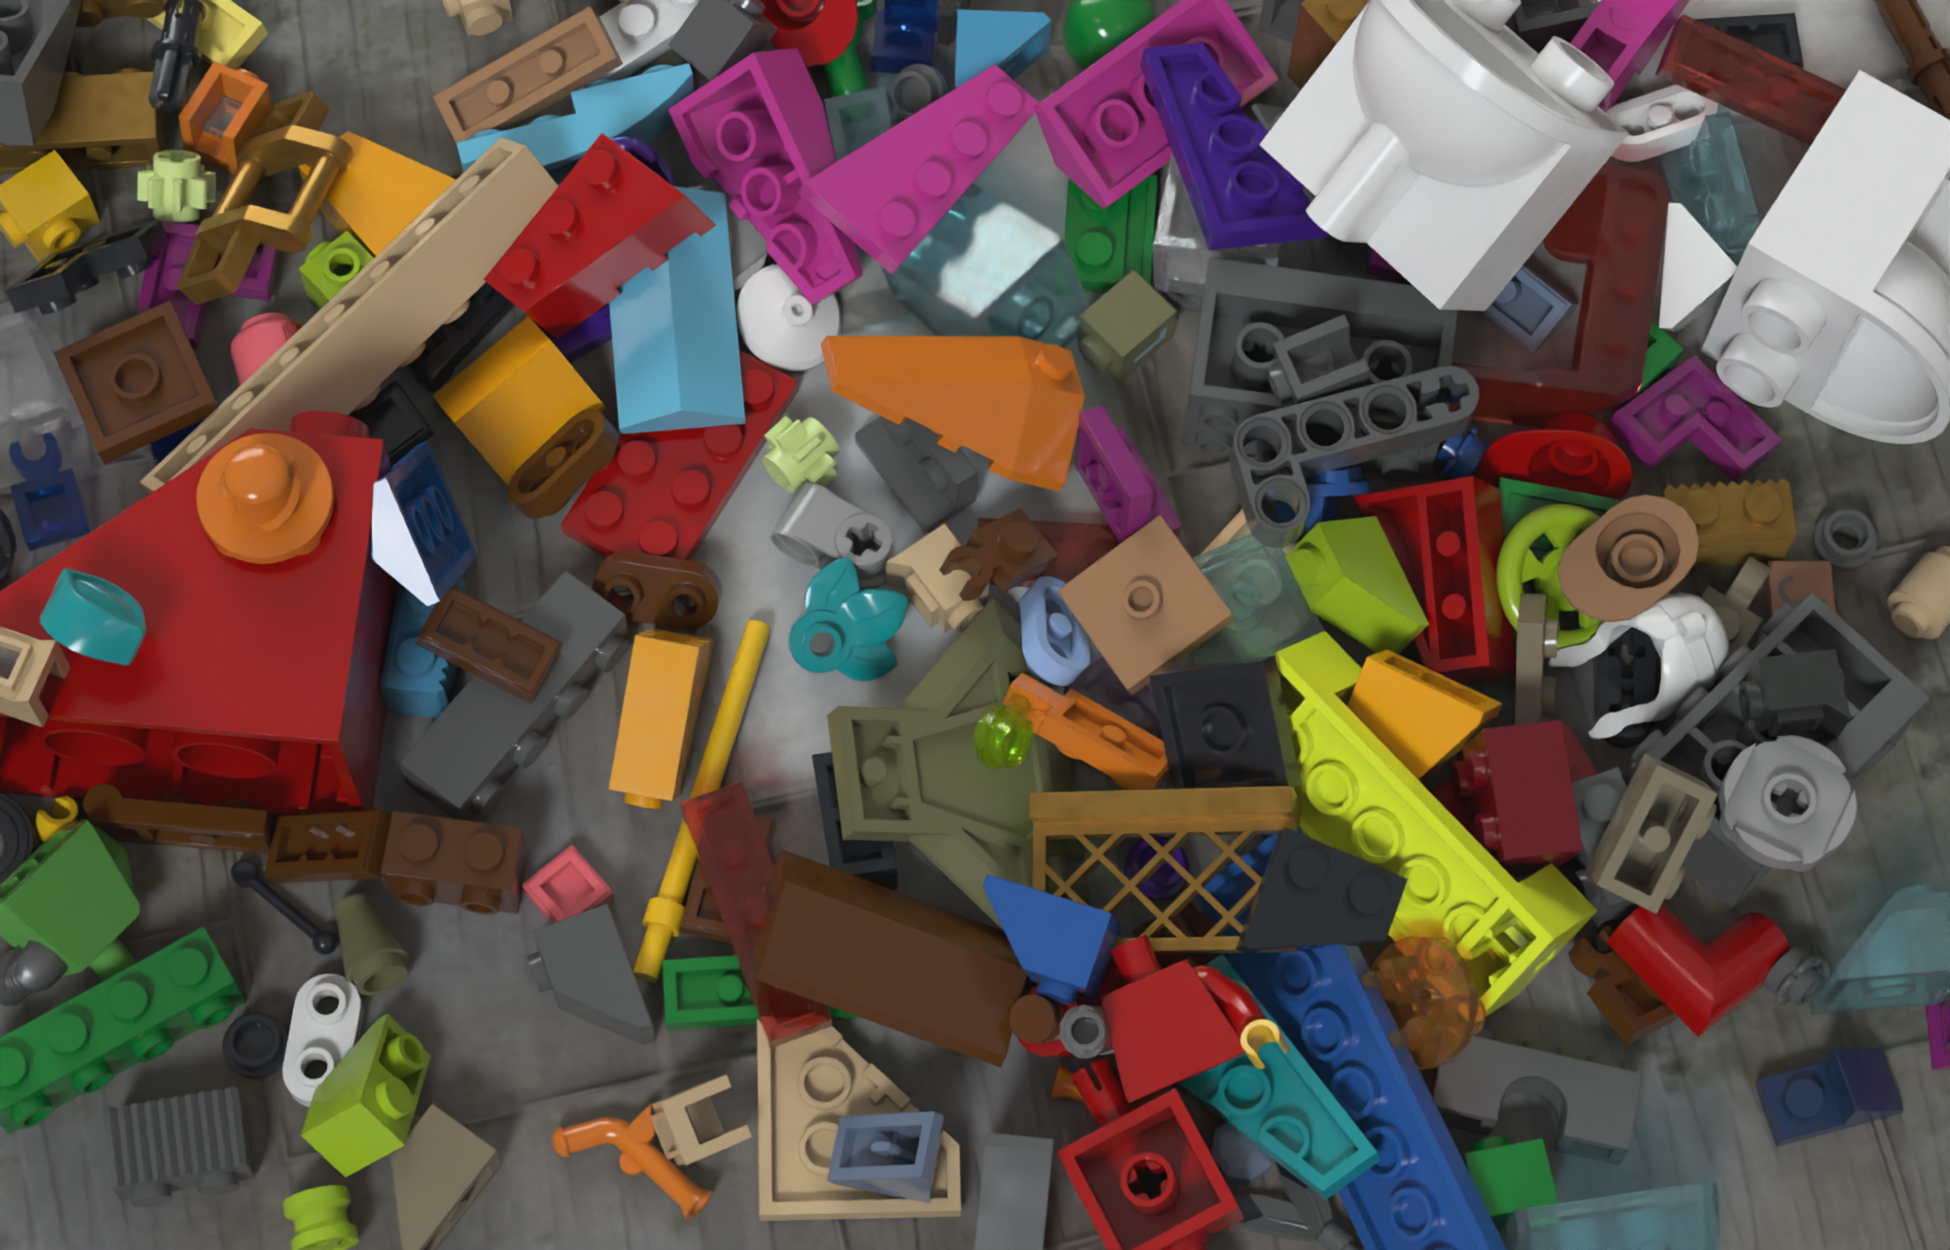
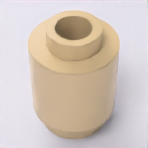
M1941 546L1935 552L1925 553L1887 599L1894 625L1909 637L1935 639L1950 624L1949 546Z

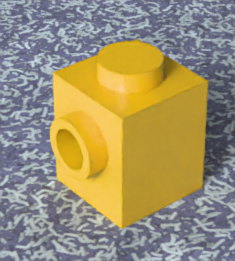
M53 150L0 184V209L2 211L0 213V230L14 248L24 243L37 261L51 253H57L70 248L77 242L83 232L100 222L89 193L56 150Z

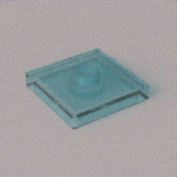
M1250 533L1192 558L1236 618L1190 653L1196 666L1273 656L1284 648L1324 631L1318 617L1310 610L1282 548H1271L1262 545Z

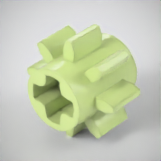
M185 150L157 152L153 155V164H147V170L138 171L137 200L148 201V208H153V217L157 220L177 223L195 221L200 217V209H207V202H215L216 172L205 171V165L200 164L201 157L197 153Z
M785 416L764 435L769 442L766 446L769 452L762 457V463L770 476L787 492L794 493L804 482L816 483L825 487L838 475L833 469V466L836 464L833 458L840 452V448L831 433L816 419L808 417L802 423L798 419L793 423Z

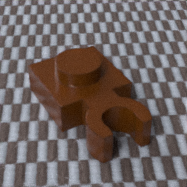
M1020 507L974 530L965 544L966 546H959L951 550L939 570L943 575L950 574L954 570L967 572L971 579L967 581L959 596L963 601H971L983 593L991 579L994 580L1004 593L1050 570L1059 555Z
M1608 925L1600 931L1593 941L1595 947L1601 953L1594 950L1590 942L1585 937L1578 939L1568 954L1572 964L1578 971L1596 980L1587 994L1623 1043L1627 1045L1671 1024L1677 1015L1606 943L1615 931Z

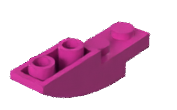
M1602 0L1570 44L1597 63L1613 80L1614 86L1598 105L1605 113L1614 105L1634 73L1638 75L1642 73L1690 0Z

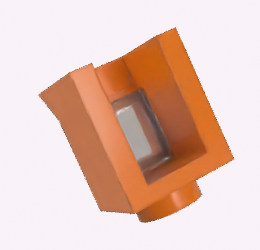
M214 61L178 116L184 150L197 153L201 157V162L234 175L239 167L236 159L242 145L246 140L250 139L272 107L269 84L263 82L251 71L240 68L234 70Z

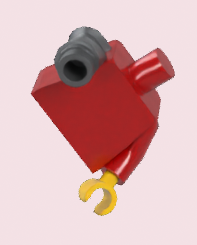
M1147 935L1134 938L1110 950L1125 986L1100 997L1102 1005H1080L1071 1008L1065 1013L1060 1023V1039L1065 1049L1077 1058L1115 1054L1124 1094L1129 1104L1138 1102L1243 1054H1247L1257 1069H1263L1265 1066L1258 1057V1052L1263 1045L1269 1042L1278 1043L1285 1054L1289 1051V1045L1277 1025L1266 1018L1247 989L1211 965H1199L1192 968L1187 959L1162 969Z

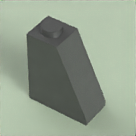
M986 1132L974 1250H1043L1054 1139Z

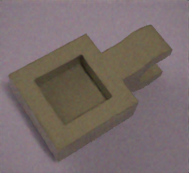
M1751 556L1740 570L1726 595L1708 586L1701 597L1702 600L1715 610L1725 627L1729 640V658L1743 644L1748 645L1763 621V618L1751 612L1748 608L1761 590L1772 569Z

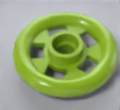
M1550 504L1531 511L1521 518L1509 531L1498 556L1496 582L1501 606L1510 624L1516 631L1520 594H1524L1522 583L1533 579L1536 594L1546 595V619H1558L1557 651L1569 646L1583 645L1596 635L1603 621L1589 618L1580 611H1578L1579 629L1560 630L1558 611L1566 612L1577 609L1572 607L1561 592L1557 573L1561 556L1572 543L1576 534L1583 533L1601 518L1599 515L1576 505ZM1545 533L1553 544L1554 550L1546 553L1539 562L1529 548L1539 536Z

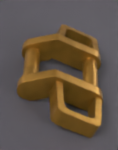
M314 91L297 95L273 105L250 139L246 140L242 145L236 159L239 167L213 216L202 221L177 284V288L196 305L234 293L238 289L259 245L264 244L267 247L292 254L306 249L313 234L310 225L336 174L346 170L353 157V149L345 140L318 131L331 108ZM303 164L312 167L288 214L255 205H247L261 177H267ZM218 256L222 257L217 267L213 270Z

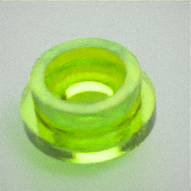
M1006 704L998 705L985 714L978 722L974 732V745L978 761L982 765L991 769H1000L1002 767L1014 768L1027 755L1032 742V726L1029 720L1022 717L1021 712L1017 708Z

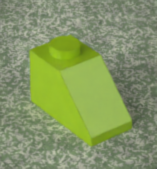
M1376 516L1318 522L1285 556L1310 610L1375 653L1388 649L1399 654L1429 625Z

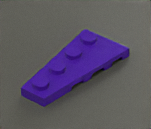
M1194 43L1144 48L1140 66L1208 249L1216 250L1327 238L1328 233L1320 228L1306 212L1310 202L1302 192L1304 185L1259 145L1268 132L1260 121L1254 123L1240 107L1242 96L1204 44Z

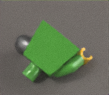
M60 796L55 799L52 812L57 819L50 817L44 810L37 811L34 826L38 838L44 843L0 885V936L14 947L11 951L0 955V1004L4 1006L18 1005L33 992L47 990L61 977L80 973L88 966L103 982L138 962L118 938L140 914V904L133 894L134 884L128 852L121 843L89 820L81 819L77 821L78 807L74 799L69 796Z

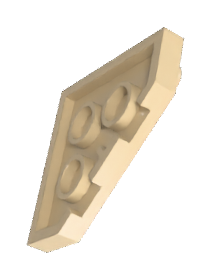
M824 1018L757 1019L760 1221L961 1217L960 1145L944 1130L930 1203L828 1182L827 1178L841 1116L920 1111L911 1103V1099L874 1064H869L843 1040V1036Z

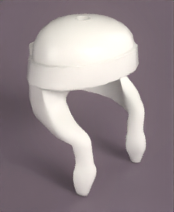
M1667 593L1648 610L1630 620L1617 622L1603 621L1596 635L1587 643L1562 648L1557 651V658L1550 659L1548 663L1550 667L1574 668L1600 655L1613 641L1631 627L1650 635L1661 658V683L1656 699L1618 712L1605 714L1598 720L1594 728L1588 732L1590 738H1608L1618 734L1628 725L1663 720L1679 709L1686 699L1699 687L1702 686L1707 691L1714 686L1715 680L1721 677L1718 671L1729 659V640L1720 617L1707 602L1689 593Z

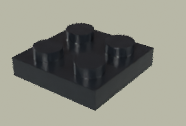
M1275 655L1162 670L1150 675L1173 789L1292 786L1294 788L1302 784Z

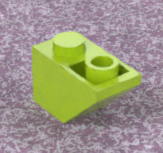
M388 1013L378 1018L316 1088L300 1135L345 1178L403 1147L408 1137L431 1055L414 1035L407 1033Z

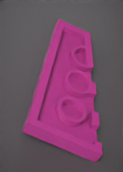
M994 64L802 184L797 193L890 274H893L1035 113L1033 107L1039 102Z

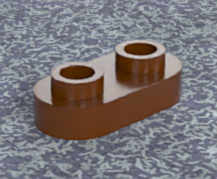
M590 409L576 414L517 469L508 485L507 495L509 500L526 517L531 519H539L558 513L565 507L570 496L595 472L604 469L613 460L619 442L617 428L598 410Z
M627 551L614 553L604 559L598 568L592 584V590L624 613L627 621L682 629H696L709 623L715 616L722 598V586L718 576L712 569L702 563ZM623 585L628 587L633 592V596L624 597L617 594L614 586ZM682 594L689 595L697 604L685 606L678 601L676 596Z

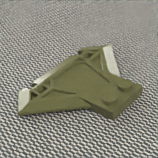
M992 598L896 709L838 706L827 715L843 840L912 842L1003 929L983 888L986 876L989 874L1032 888L1033 822L1029 819V793L1074 792L1068 756L1060 752L1055 744L1037 735V733H1032L1030 730H1021L999 713L1010 687L1009 681H1014L1022 672L1040 683L1041 681L1027 667L1022 650L1021 624ZM1050 839L1049 867L1066 882L1070 878L1068 862L1084 859L1082 843L1078 839ZM1049 877V894H1054L1060 887ZM1080 883L1073 891L1088 906H1091L1088 884Z

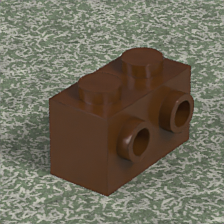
M392 811L381 867V876L389 896L395 897L397 900L407 904L429 906L436 902L458 905L466 911L477 914L493 915L499 913V911L518 914L522 893L521 885L524 882L529 850L523 828Z

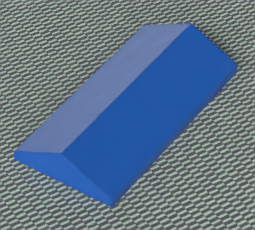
M426 441L411 449L374 483L370 558L426 606H430L440 602L478 556L430 444Z

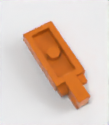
M1023 672L1011 683L999 713L1021 730H1030L1034 734L1037 733V735L1055 744L1058 750L1066 756L1088 763L1110 776L1117 785L1126 790H1156L1170 776L1164 742L1161 739L1072 688L1065 695H1061Z

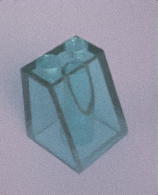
M974 184L966 190L893 274H890L880 265L894 298L936 336H1020L1047 344H1056L1065 348L1078 335L1079 316L1090 307L1063 237Z

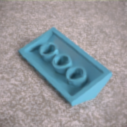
M674 186L686 195L716 226L701 237L694 232L665 253L669 260L654 271L647 266L619 286L618 290L621 294L609 302L620 434L746 424L725 193Z

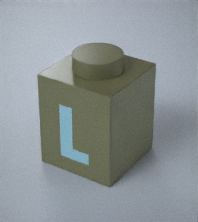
M1133 269L1079 316L1077 335L1079 351L1094 369L1100 372L1106 369L1120 383L1173 337L1177 311Z

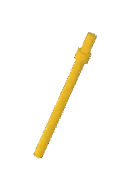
M748 620L658 896L649 899L642 920V926L646 928V932L633 974L636 978L646 982L656 983L658 981L662 960L665 959L671 937H678L681 931V923L685 912V907L682 906L707 829L712 806L715 804L771 631V627L761 621Z

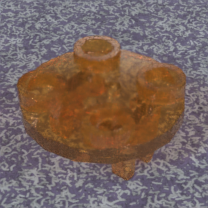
M1408 936L1389 944L1374 961L1371 972L1360 977L1365 989L1380 990L1399 1028V1031L1391 1033L1388 1038L1394 1049H1409L1418 1069H1435L1452 1062L1469 1044L1471 1036L1478 1033L1485 1023L1486 1010L1483 1002L1478 998L1471 968L1457 951L1454 943L1446 937Z

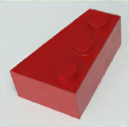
M601 133L483 280L558 340L621 294L618 290L619 286L647 266L654 271L669 260L665 253L694 232L701 237L715 227L716 224L686 195Z
M1474 476L1354 496L1362 515L1377 517L1429 623L1414 639L1426 668L1460 684L1516 676L1513 627L1501 606L1496 582L1498 556L1505 540L1500 489Z

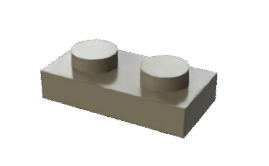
M1520 594L1517 622L1515 725L1542 722V715H1555L1556 677L1544 676V659L1557 658L1558 619H1546V595Z

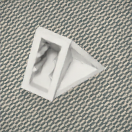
M1668 203L1659 328L1666 333H1677L1723 299L1737 269L1734 262L1681 203Z

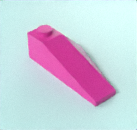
M798 48L753 52L668 109L692 164L705 179H714L732 200L729 208L740 221L749 220L767 241L766 250L811 304L820 303L863 276L855 242L797 193L805 181L836 163L823 103Z

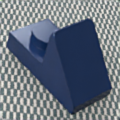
M1881 1048L1833 1049L1822 1062L1763 1077L1755 1084L1776 1147L1894 1116L1904 1111Z

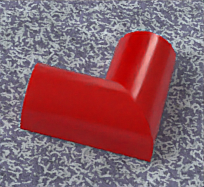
M1663 902L1657 914L1639 906L1618 926L1606 942L1698 1038L1763 987L1771 968L1790 950L1786 936L1778 925L1767 916L1757 912L1746 913L1704 945Z

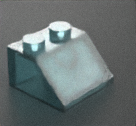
M1915 885L1897 890L1894 893V897H1890L1810 1000L1809 1008L1811 1015L1941 1003L1950 992V892L1935 893L1934 887L1930 885Z

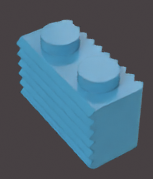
M460 577L453 586L467 593L464 580ZM399 583L379 686V689H381L380 693H382L384 698L383 702H385L387 707L386 710L389 712L437 719L453 701L451 693L456 691L453 682L458 679L456 669L459 667L415 644L435 604L426 606L401 583Z

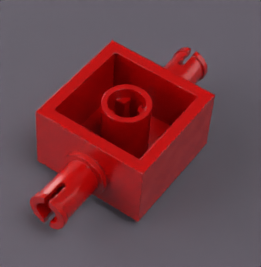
M1108 1058L1090 1063L1102 1085V1089L1099 1091L1096 1089L1085 1067L1079 1069L1071 1076L1070 1080L1077 1087L1098 1128L1094 1132L1056 1151L1107 1250H1207L1205 1244L1209 1242V1237L1244 1219L1236 1200L1176 1088L1139 1108L1133 1109L1126 1099ZM1148 1172H1152L1157 1180L1167 1177L1160 1184L1162 1194L1151 1200L1145 1193L1134 1195L1143 1188L1140 1177Z

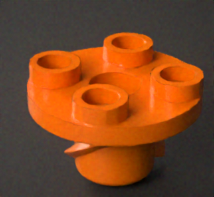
M254 434L231 442L209 461L199 480L196 496L197 509L207 535L219 552L250 563H276L297 555L308 554L316 549L332 516L334 489L327 467L320 456L308 445L293 437L282 434Z

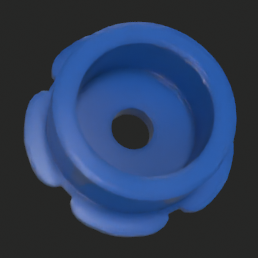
M1471 427L1466 435L1462 433L1444 442L1435 457V460L1443 465L1438 473L1440 478H1444L1445 475L1451 479L1468 477L1479 463L1483 452L1490 444L1476 435L1477 427Z

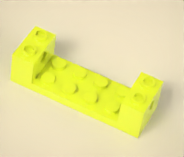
M1326 631L1276 652L1274 655L1302 783L1293 788L1300 798V825L1297 826H1300L1305 836L1408 879L1388 935L1473 1024L1479 1022L1517 997L1598 910L1552 863L1518 883L1345 705L1350 700L1362 668Z

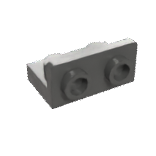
M880 416L856 432L855 443L922 531H931L976 501L978 471L960 448L954 453L938 445V434L911 419L898 425Z

